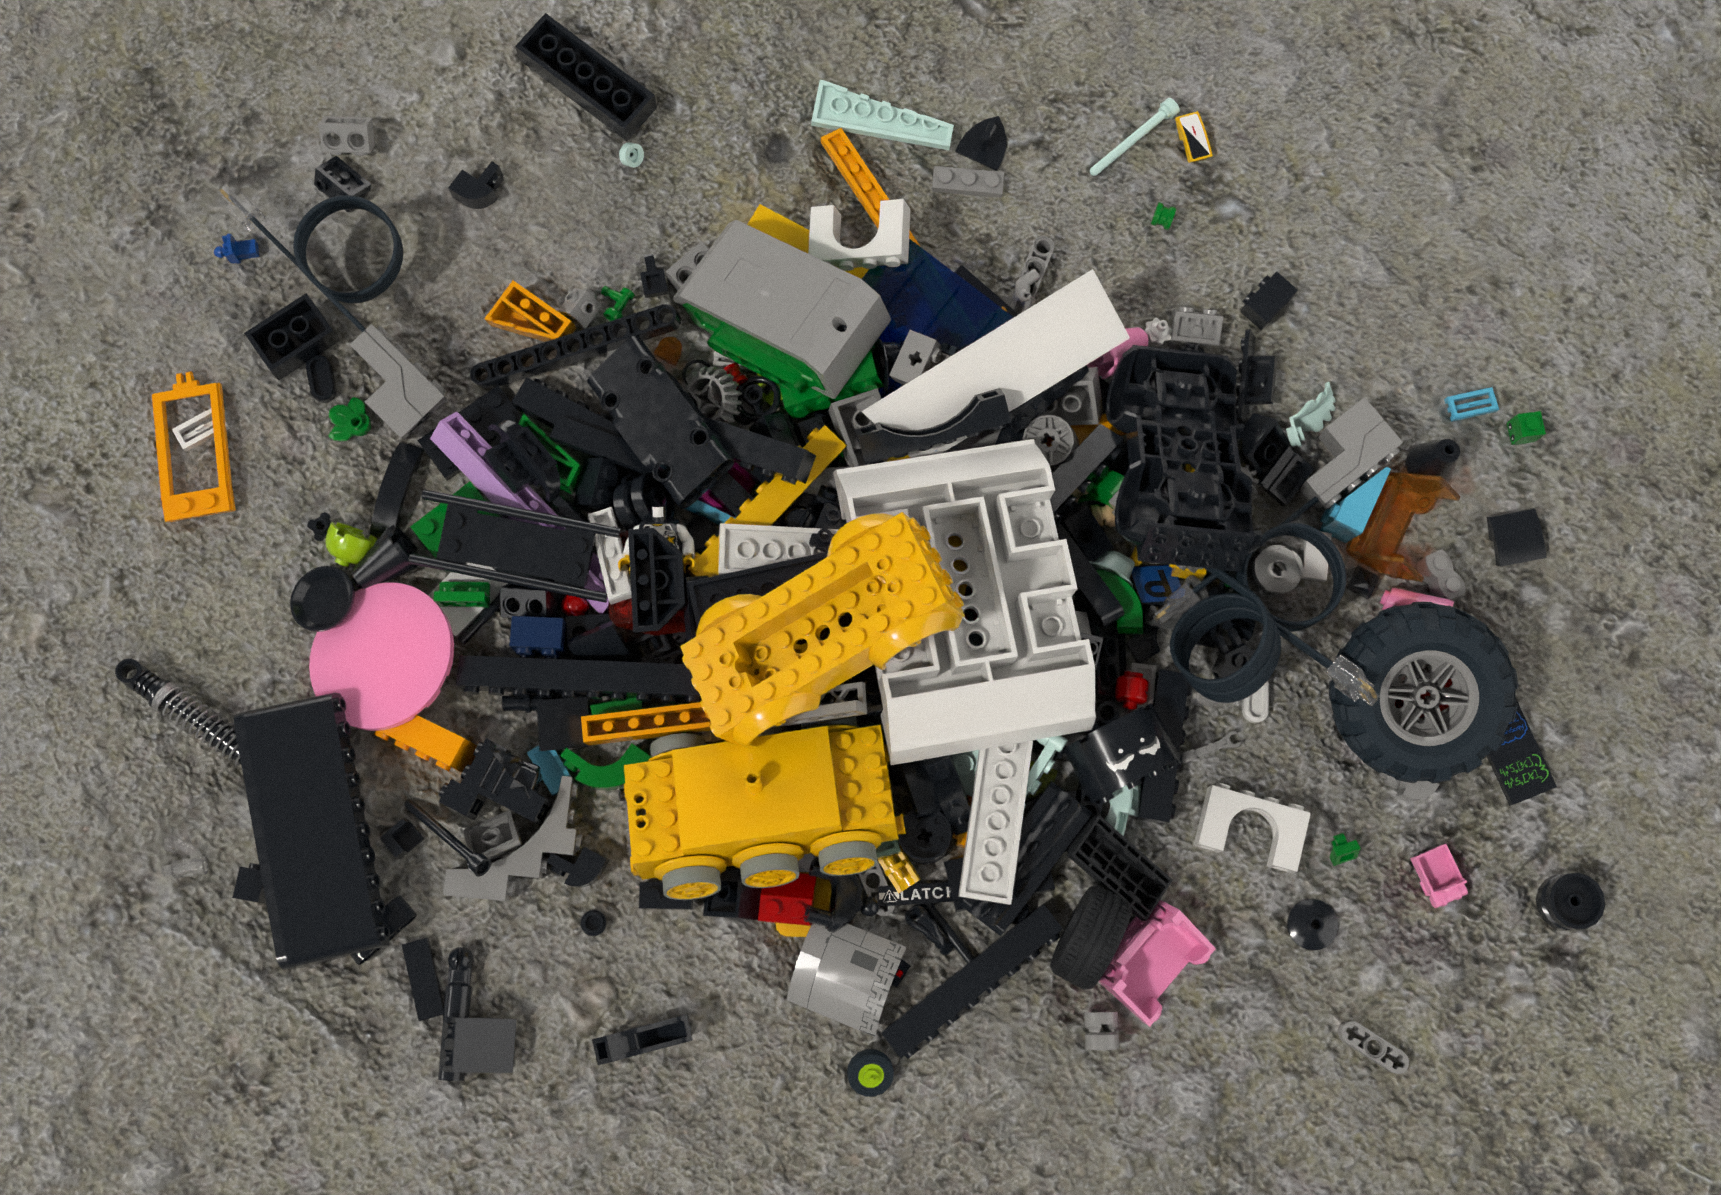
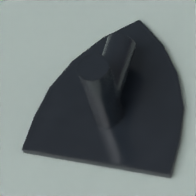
M1000 117L988 118L975 124L965 133L955 152L998 171L1006 151V134Z

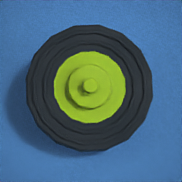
M866 1049L853 1056L848 1064V1081L855 1092L860 1095L875 1097L883 1094L893 1082L894 1068L891 1060L884 1052L876 1049Z

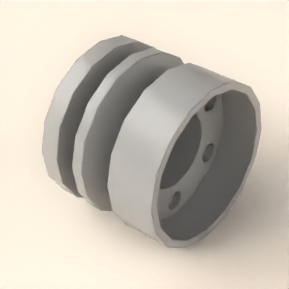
M1054 415L1040 416L1031 421L1025 429L1022 438L1023 441L1034 439L1036 446L1049 463L1051 471H1055L1079 446L1078 437L1072 427L1061 417ZM1047 437H1051L1054 440L1051 442L1052 446L1050 447L1044 444L1047 442Z

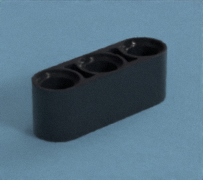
M401 895L385 906L384 919L385 924L388 925L390 930L389 941L417 917L416 912ZM381 948L351 955V957L359 966Z

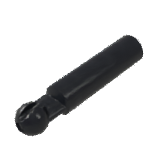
M465 947L453 949L448 957L449 971L448 983L445 987L440 1057L442 1050L445 1049L443 1026L447 1022V1017H470L472 992L470 983L474 955L471 950ZM439 1060L438 1080H465V1073L443 1071V1066Z

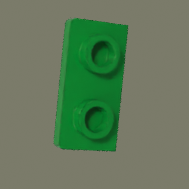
M440 582L439 591H434L433 601L439 607L490 608L491 585L489 582Z

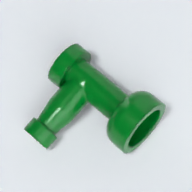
M604 286L601 294L617 301L613 308L609 307L605 310L604 317L609 321L622 318L623 309L629 300H633L635 294L624 287L618 292Z

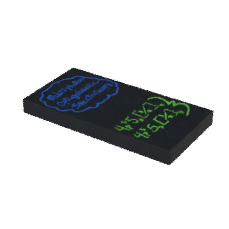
M1516 697L1515 701L1518 704L1514 722L1509 723L1504 736L1506 739L1496 752L1493 750L1487 755L1509 806L1557 787Z

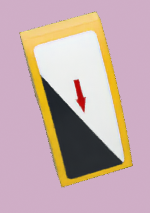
M1199 112L1175 117L1179 139L1183 140L1188 163L1212 157L1208 136Z

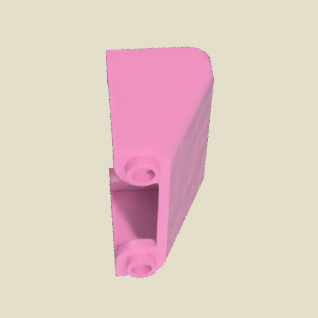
M1160 900L1147 921H1141L1136 916L1127 926L1115 955L1098 982L1143 1023L1150 1027L1161 1016L1162 1005L1157 1001L1160 995L1188 962L1194 965L1203 964L1209 960L1210 955L1216 948L1179 909Z

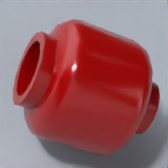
M1127 671L1124 672V675L1117 678L1115 699L1123 703V708L1135 710L1138 705H1143L1147 702L1149 682L1143 678L1144 674Z

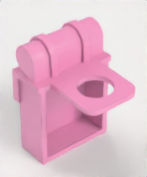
M1441 844L1410 858L1421 880L1419 883L1425 896H1430L1429 899L1434 908L1444 907L1447 903L1459 900L1468 894L1465 886L1467 880L1462 877L1447 844Z

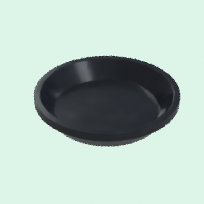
M321 566L310 570L300 578L293 589L290 599V609L293 618L301 627L313 632H323L336 627L347 617L353 606L355 597L353 582L344 571L333 566Z

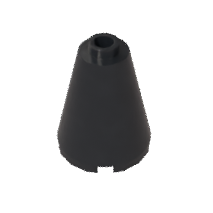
M1443 439L1415 446L1407 454L1405 460V468L1407 469L1409 480L1415 486L1424 490L1444 486L1451 479L1460 456L1458 444L1451 439Z
M395 525L387 528L362 560L352 569L353 576H351V580L359 589L387 582L420 567L419 565L408 563L410 554H415L414 551L417 550V547L403 530L398 528L395 531Z

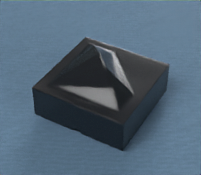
M1358 565L1346 588L1369 599L1380 576Z

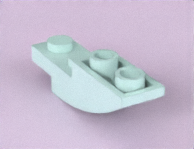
M1141 784L1130 790L1126 785L1113 792L1115 798L1109 800L1110 809L1105 820L1123 836L1128 815L1138 817Z

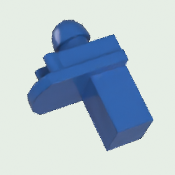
M231 233L222 236L224 244L214 249L216 257L224 258L225 256L231 264L241 263L240 260L260 257L258 243L255 239L237 242Z

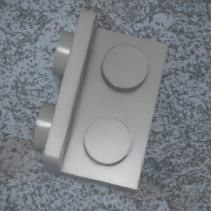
M1179 306V310L1173 309L1172 314L1174 318L1171 340L1219 345L1223 316L1217 314L1218 310L1203 308V312H1194V307Z

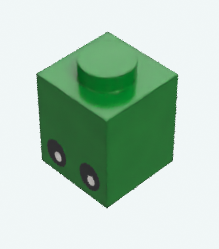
M1541 411L1517 414L1507 422L1511 445L1533 443L1546 434Z

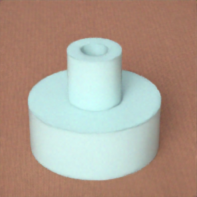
M625 143L619 151L620 161L625 166L638 167L644 158L643 148L636 143Z

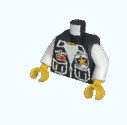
M666 505L651 506L652 519H643L633 529H656L683 553L684 573L686 574L685 568L688 564H692V569L696 572L698 566L693 560L695 557L694 539L686 527L681 525L678 519H667ZM628 538L625 543L623 558L618 562L620 572L623 565H630Z

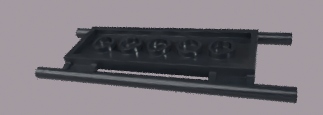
M423 490V500L448 505L437 558L410 554L409 564L607 603L608 596L606 592L586 589L585 586L587 585L596 534L620 538L621 528ZM478 510L565 527V530L478 513ZM467 563H473V564H478V565H483V566H488V567H493V568H498V569H503V570H508V571H513V572H518V573H523V574H528V575H533V576H538V577L553 579V580H555V581H554V582H551V581H546V580H541V579H536V578H531V577H526V576H521V575H516V574H511V573H505V572H500V571H495V570H490V569H485V568L470 566V565H467Z

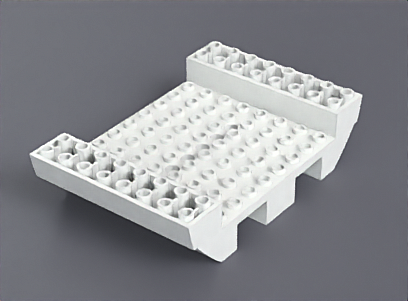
M1034 439L835 470L833 474L842 520L846 519L848 523L860 516L876 513L896 516L903 512L909 518L914 517L920 527L924 525L931 536V539L928 541L932 548H936L942 558L939 564L942 570L945 569L949 573L953 581L950 586L953 592L956 591L964 603V606L961 607L962 611L973 609L977 613L975 621H968L965 617H962L960 626L956 630L933 634L922 639L919 645L905 648L886 663V669L881 670L875 666L883 706L881 720L890 765L1092 730L1096 719L1095 664L1089 639L1081 640L1072 596L1078 588L1067 540H1059L1050 502L1055 487L1050 465L1036 446ZM950 536H958L962 541V545L953 547L949 544L948 538ZM962 560L966 563L967 569L959 572L953 567V562ZM962 584H967L971 587L972 594L970 596H963L959 593L958 587ZM971 634H978L982 637L983 643L980 646H973L969 642V636Z

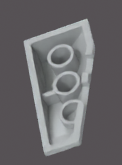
M878 388L831 403L828 410L838 438L847 445L844 452L851 467L870 465V463L865 464L862 458L855 429L874 424L862 411L881 400Z

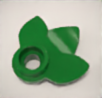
M352 397L348 406L336 405L329 410V418L335 424L328 435L332 440L344 442L353 435L364 436L371 430V420L366 415V405L359 398Z

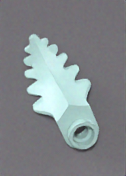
M1330 382L1325 383L1324 392H1321L1315 401L1313 399L1308 401L1297 414L1289 417L1291 427L1286 428L1292 447L1296 445L1298 447L1302 446L1301 441L1305 440L1303 432H1319L1324 427L1323 421H1330L1332 419L1330 411H1335L1333 403L1336 400L1333 396Z

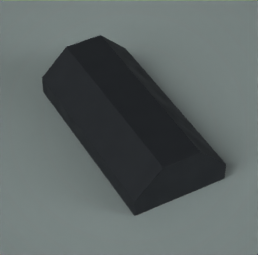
M1100 815L1092 817L1085 823L1068 846L1067 856L1103 888L1127 900L1132 907V913L1141 921H1147L1173 881Z

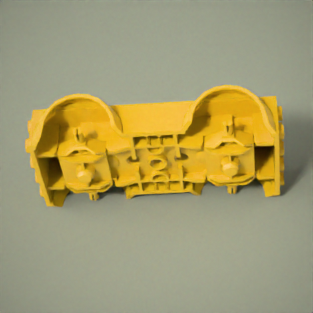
M903 512L896 516L885 513L860 516L848 522L836 532L830 542L827 558L764 596L753 594L735 595L725 598L707 609L700 618L696 637L680 647L684 654L682 660L693 676L691 679L692 685L702 698L700 701L701 707L711 720L710 729L712 733L729 743L752 749L755 746L750 744L751 741L762 732L774 725L780 726L782 723L784 724L786 719L792 716L816 710L819 707L821 695L872 665L884 670L887 668L886 663L909 646L915 647L921 643L922 639L943 631H954L959 628L962 617L965 616L961 609L964 603L956 591L953 592L950 586L953 583L952 578L945 569L942 570L939 564L942 558L936 548L931 547L928 541L931 539V536L924 525L920 527L914 517L909 518ZM850 613L852 615L851 624L847 627H841L839 624L840 616ZM824 628H829V637L825 640H821V631ZM805 639L808 647L804 653L798 654L795 651V644L798 640Z

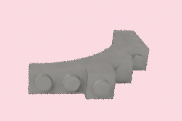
M562 776L558 796L549 816L540 829L522 847L507 857L493 862L486 874L477 877L469 869H446L443 895L509 901L510 896H514L515 881H512V876L543 878V873L547 874L549 868L547 860L549 858H545L546 853L576 856L577 850L581 851L583 836L579 835V830L570 829V824H574L576 809H572L573 798L577 799L579 784L575 783V778Z

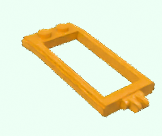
M192 371L185 374L187 382H185L183 373H177V383L173 384V390L152 394L161 501L164 520L167 523L236 511L231 481L222 384L200 385L198 380H194ZM210 394L219 487L174 495L166 402Z

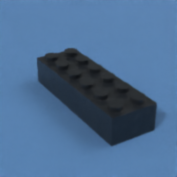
M547 13L538 20L515 46L518 58L522 63L626 141L634 135L657 109L655 95Z

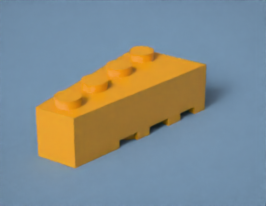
M415 715L414 719L403 725L374 732V735L388 741L389 737L395 739L394 745L406 751L410 747L417 750L414 755L426 761H429L430 757L437 760L435 765L448 772L453 768L462 773L464 768L468 764L471 765L476 757L473 754L477 745L418 715Z

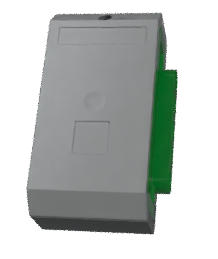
M738 220L728 223L673 297V300L687 321L696 329L711 336L707 344L717 353L794 393L799 394L806 385L832 399L837 397L891 321L881 296L862 279Z

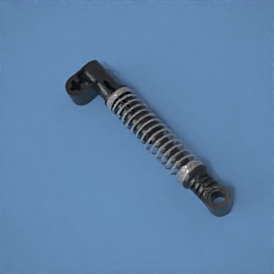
M124 659L118 663L115 669L116 677L126 687L146 698L152 709L157 712L163 711V716L169 715L170 721L176 719V725L183 723L182 729L189 728V734L196 732V739L203 736L202 743L209 742V748L215 747V752L222 751V757L228 755L229 761L235 760V766L241 764L234 723H228L227 718H222L221 714H215V711L209 709L208 705H202L200 700H196L195 696H189L187 691H183L174 682L163 680L156 676L137 660ZM137 669L136 675L133 678L127 679V674L131 670ZM183 693L187 694V697L181 699ZM189 698H193L194 701L188 703ZM196 702L200 703V706L195 708ZM202 707H206L207 710L202 713ZM166 709H170V711L165 714ZM212 711L213 715L208 717V712ZM173 713L177 714L174 718H171ZM215 716H219L220 719L214 721ZM182 717L183 720L178 723L179 718ZM186 722L190 723L187 727H184ZM195 726L196 729L191 732L192 727ZM201 730L203 733L200 736H198V733Z

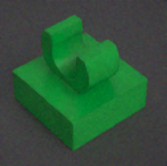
M1343 833L1333 836L1334 841L1331 842L1333 848L1329 857L1333 866L1358 857L1361 848L1357 840L1347 842Z

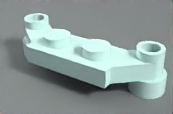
M1063 736L1037 740L1045 748L1029 771L1025 800L1030 794L1033 796L1036 794L1042 784L1039 781L1042 774H1048L1054 766L1055 761L1052 759L1056 751L1060 753L1068 741Z

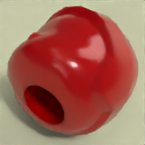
M565 595L561 601V609L566 616H580L587 612L589 603L584 598Z

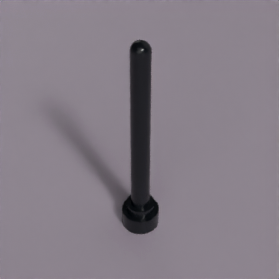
M408 799L405 801V808L467 861L468 869L474 875L480 877L488 872L492 862L483 853L472 852L413 800Z

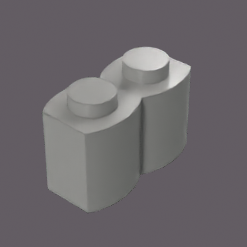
M1440 549L1417 562L1418 573L1429 584L1431 596L1453 600L1465 593L1464 582L1453 571V563L1444 550Z

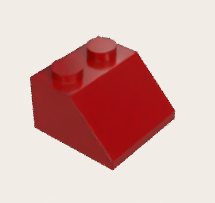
M799 873V877L793 882L776 887L762 888L758 921L811 926V922L804 921V917H807L804 914L808 905L814 907L817 877Z

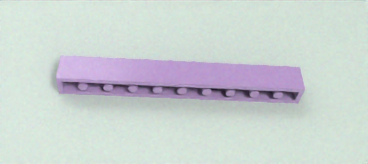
M458 412L440 420L430 439L492 503L558 516L530 486L515 494L511 491L483 457L486 450L492 447ZM507 516L511 520L565 530V527ZM593 552L585 588L606 592L599 558ZM586 599L599 614H604L617 604H611L609 600H607V603Z

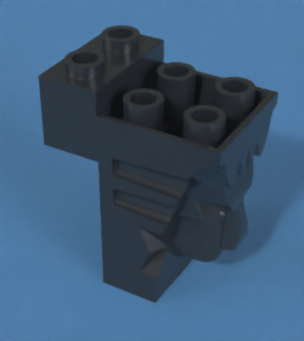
M488 738L477 745L473 754L476 757L471 765L468 764L461 774L462 782L458 783L451 779L449 783L446 782L439 792L441 797L439 803L472 820H476L488 798L541 826L553 804L537 793L542 780L541 767L512 755V752Z

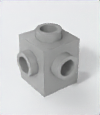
M574 288L566 295L565 301L558 311L571 320L575 326L587 328L590 322L594 321L598 316V311L602 305L596 300L597 296L589 289L581 290Z

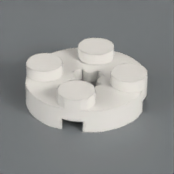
M1272 545L1262 550L1254 559L1253 577L1263 592L1280 595L1290 592L1298 585L1303 575V563L1296 552L1290 551L1282 545ZM1273 564L1283 567L1284 571L1281 572V576L1273 573Z

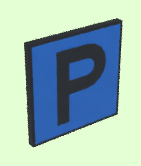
M1169 565L1134 566L1130 579L1141 606L1174 604L1185 595L1179 577L1171 576L1172 567H1169Z

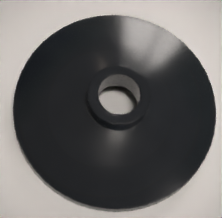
M1306 899L1297 903L1289 912L1287 928L1290 937L1298 946L1307 950H1320L1329 946L1335 939L1338 931V920L1332 908L1325 902L1317 899ZM1314 919L1319 922L1317 929L1311 926V922Z

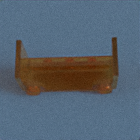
M1389 472L1363 533L1347 543L1346 552L1354 560L1389 577L1423 582L1424 577L1403 555L1396 554L1414 514L1430 512L1438 499L1459 501L1461 496L1442 476Z

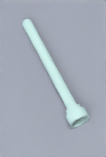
M1167 98L1163 101L1158 109L1159 112L1091 167L1090 174L1092 176L1098 175L1162 120L1172 119L1180 112L1178 104L1172 98Z

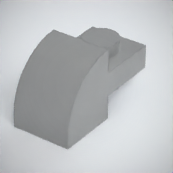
M1379 773L1380 776L1385 778L1384 782L1395 789L1399 788L1395 798L1407 802L1417 801L1432 795L1440 785L1438 783L1432 784L1429 781L1409 783L1396 780L1387 774Z

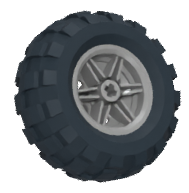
M1413 602L1404 606H1392L1378 612V615L1370 621L1362 622L1351 633L1352 636L1345 647L1339 650L1334 663L1356 679H1360L1370 686L1376 697L1372 698L1368 694L1363 695L1333 673L1332 680L1329 681V700L1333 711L1332 717L1338 732L1348 747L1366 765L1379 773L1392 776L1396 780L1409 783L1429 781L1433 784L1450 781L1451 777L1462 772L1468 774L1483 764L1482 759L1494 750L1496 752L1506 739L1504 734L1509 723L1515 720L1518 707L1515 701V694L1519 685L1516 669L1513 668L1508 657V650L1500 638L1487 625L1472 615L1452 606L1432 602ZM1424 664L1431 665L1429 672H1422ZM1401 674L1407 676L1403 683L1398 682V677ZM1451 679L1452 685L1450 687H1444L1447 680ZM1427 690L1430 693V696H1425V698L1422 699L1420 695L1425 694ZM1397 699L1403 700L1404 702L1401 708L1395 707V701ZM1440 704L1448 705L1449 710L1445 713L1441 712L1439 709ZM1423 714L1425 717L1424 721L1417 723L1416 720Z

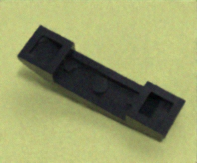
M401 442L398 444L388 464L378 492L369 534L380 537L392 525H395V531L399 528L401 521L400 513L413 473L418 470L424 452L423 448Z

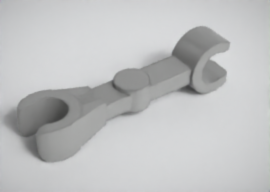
M1231 731L1217 742L1209 743L1206 746L1180 754L1182 755V763H1188L1219 749H1234L1240 746L1241 742L1236 744L1230 742V736L1237 734V732Z

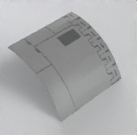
M812 923L793 972L787 1000L875 1037L890 986L906 947L848 923L835 933L827 931L825 926Z

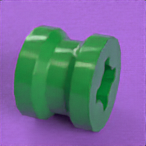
M1158 202L1151 225H1161L1165 230H1169L1176 208H1168L1163 203Z

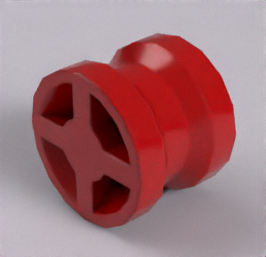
M736 362L723 368L727 371V374L734 376L733 381L739 384L738 387L748 380L746 375L740 372L741 367Z

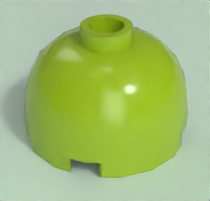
M331 522L325 541L328 552L336 557L335 562L349 567L350 563L357 564L378 539L371 534L369 539L364 537V534H362L363 530L339 522L335 525Z

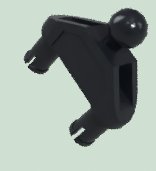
M812 860L809 876L830 881L829 911L808 905L804 916H807L804 917L805 922L825 926L827 931L835 933L849 923L859 911L867 917H872L878 913L880 906L876 898L867 896L862 899L863 886L855 874L845 876L823 874L820 871L819 862Z

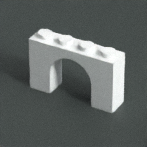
M904 199L880 201L877 234L867 245L856 249L846 248L841 245V214L834 205L811 207L808 254L844 271H850L856 267L874 269L882 265L898 267L900 264H908L910 208Z
M1216 783L1215 786L1212 785L1207 788L1193 846L1217 853L1223 851L1229 825L1233 817L1242 810H1251L1265 817L1272 829L1273 839L1267 867L1288 873L1298 871L1310 812L1303 811L1304 807L1297 804L1281 805L1279 804L1280 800L1272 797L1257 798L1255 793L1251 791L1240 790V793L1230 790L1231 786L1222 783Z

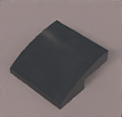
M1535 508L1487 517L1489 540L1494 542L1497 566L1502 567L1547 558L1543 532Z

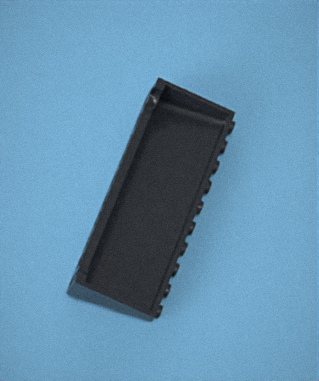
M336 692L245 711L234 716L235 733L278 965L283 970L305 968L390 945V930L388 925L385 924L384 919L385 904L382 898H380L379 893L380 878L375 872L374 867L375 852L370 846V827L364 815L366 806L359 789L361 779L354 763L356 753L351 746L349 737L351 735V728L345 716L346 702L342 695Z

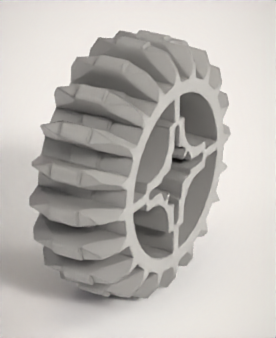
M712 366L708 368L702 367L700 371L692 372V377L686 378L688 385H683L682 387L705 417L728 424L735 422L734 414L740 413L736 409L737 405L742 404L738 400V396L742 393L736 391L739 384L734 382V376L727 374V371Z

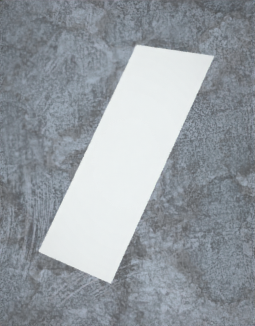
M1092 269L862 412L874 424L882 423L889 427L903 430H920L948 421L961 412L975 395L998 388L1005 394L1008 411L1010 412L1130 339ZM968 437L957 438L955 442L950 444H935L926 451L914 450L909 452L908 456L915 458L940 454Z

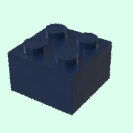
M512 616L509 646L517 655H520V658L545 656V659H560V657H567L566 622L563 618Z

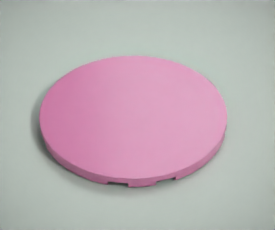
M379 583L365 589H359L355 592L354 603L347 617L336 627L327 631L317 632L310 653L309 670L315 695L340 693L346 702V721L350 726L368 731L387 730L411 721L415 718V715L433 703L441 692L440 688L446 676L450 674L454 657V638L450 622L439 605L430 596L413 586L401 583Z

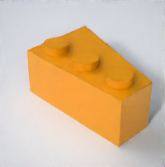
M512 280L484 318L492 327L543 342L572 334L577 329L571 320L514 280Z

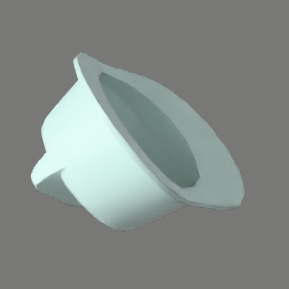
M1108 551L1095 562L1089 561L1095 570L1113 573L1124 579L1133 588V584L1129 579L1135 563L1130 558L1116 551Z

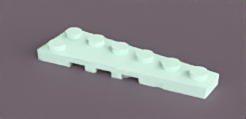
M824 80L819 81L811 126L833 130L842 128L844 132L944 150L950 149L954 127L952 124L926 115L917 114L915 111L906 108L899 109L891 106V103L870 99L868 95L862 93L858 95L848 91V88Z

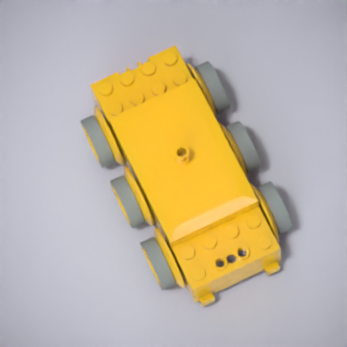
M857 716L806 727H803L801 724L802 730L784 733L781 732L780 727L769 728L751 741L750 744L755 746L752 749L744 746L740 747L728 741L706 745V740L702 736L687 733L672 734L655 740L651 744V758L647 762L624 765V793L628 810L632 874L634 876L639 875L642 880L651 878L662 880L663 893L667 898L692 900L708 897L720 891V874L726 870L727 866L739 868L741 870L742 883L753 888L776 887L793 882L799 877L798 861L804 857V854L810 853L819 858L820 871L823 874L845 876L872 869L878 862L876 848L882 842L899 840V834H906L903 814L895 817L887 762L890 761L887 746L884 744L881 725L858 728Z

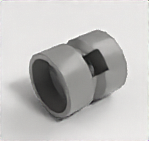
M1084 1012V1026L1089 1029V1032L1085 1034V1049H1119V1034L1115 1032V1029L1118 1027V1012Z

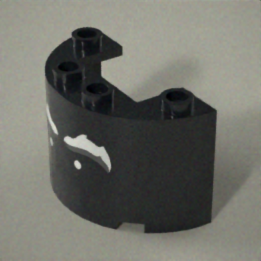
M1152 703L1146 705L1145 708L1141 707L1091 732L1082 740L1079 739L1063 749L1091 803L1099 800L1103 804L1115 798L1113 792L1127 785L1130 790L1143 783L1140 778L1148 774L1153 778L1165 772L1164 766L1169 770L1181 764L1179 761L1181 756Z

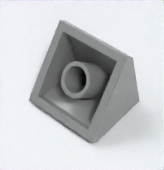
M511 810L463 830L466 846L474 853H483L491 861L514 852L525 844Z

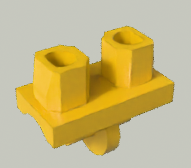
M901 846V853L877 859L898 894L921 880Z

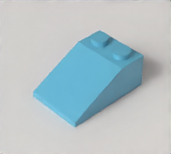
M1385 467L1341 501L1334 503L1330 509L1325 510L1320 519V522L1323 523L1320 531L1332 533V537L1344 543L1362 534L1391 468Z

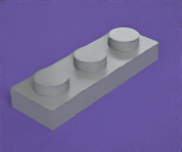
M934 166L932 192L1002 198L1004 172Z

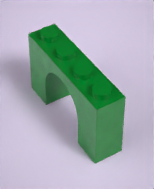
M872 346L835 399L806 385L799 394L781 385L780 390L784 407L792 419L804 417L808 413L819 409H827L831 403L884 387L874 346Z

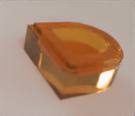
M675 337L663 338L654 351V356L676 366L683 352L681 342Z

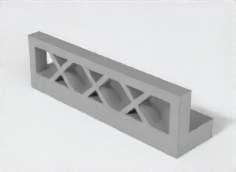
M857 682L838 685L821 695L820 698L821 702L826 694L831 693L837 698L833 704L822 705L819 703V707L816 710L792 716L786 719L784 724L782 723L780 726L774 725L770 728L867 714L865 683ZM857 689L858 701L846 702L844 698L849 691Z

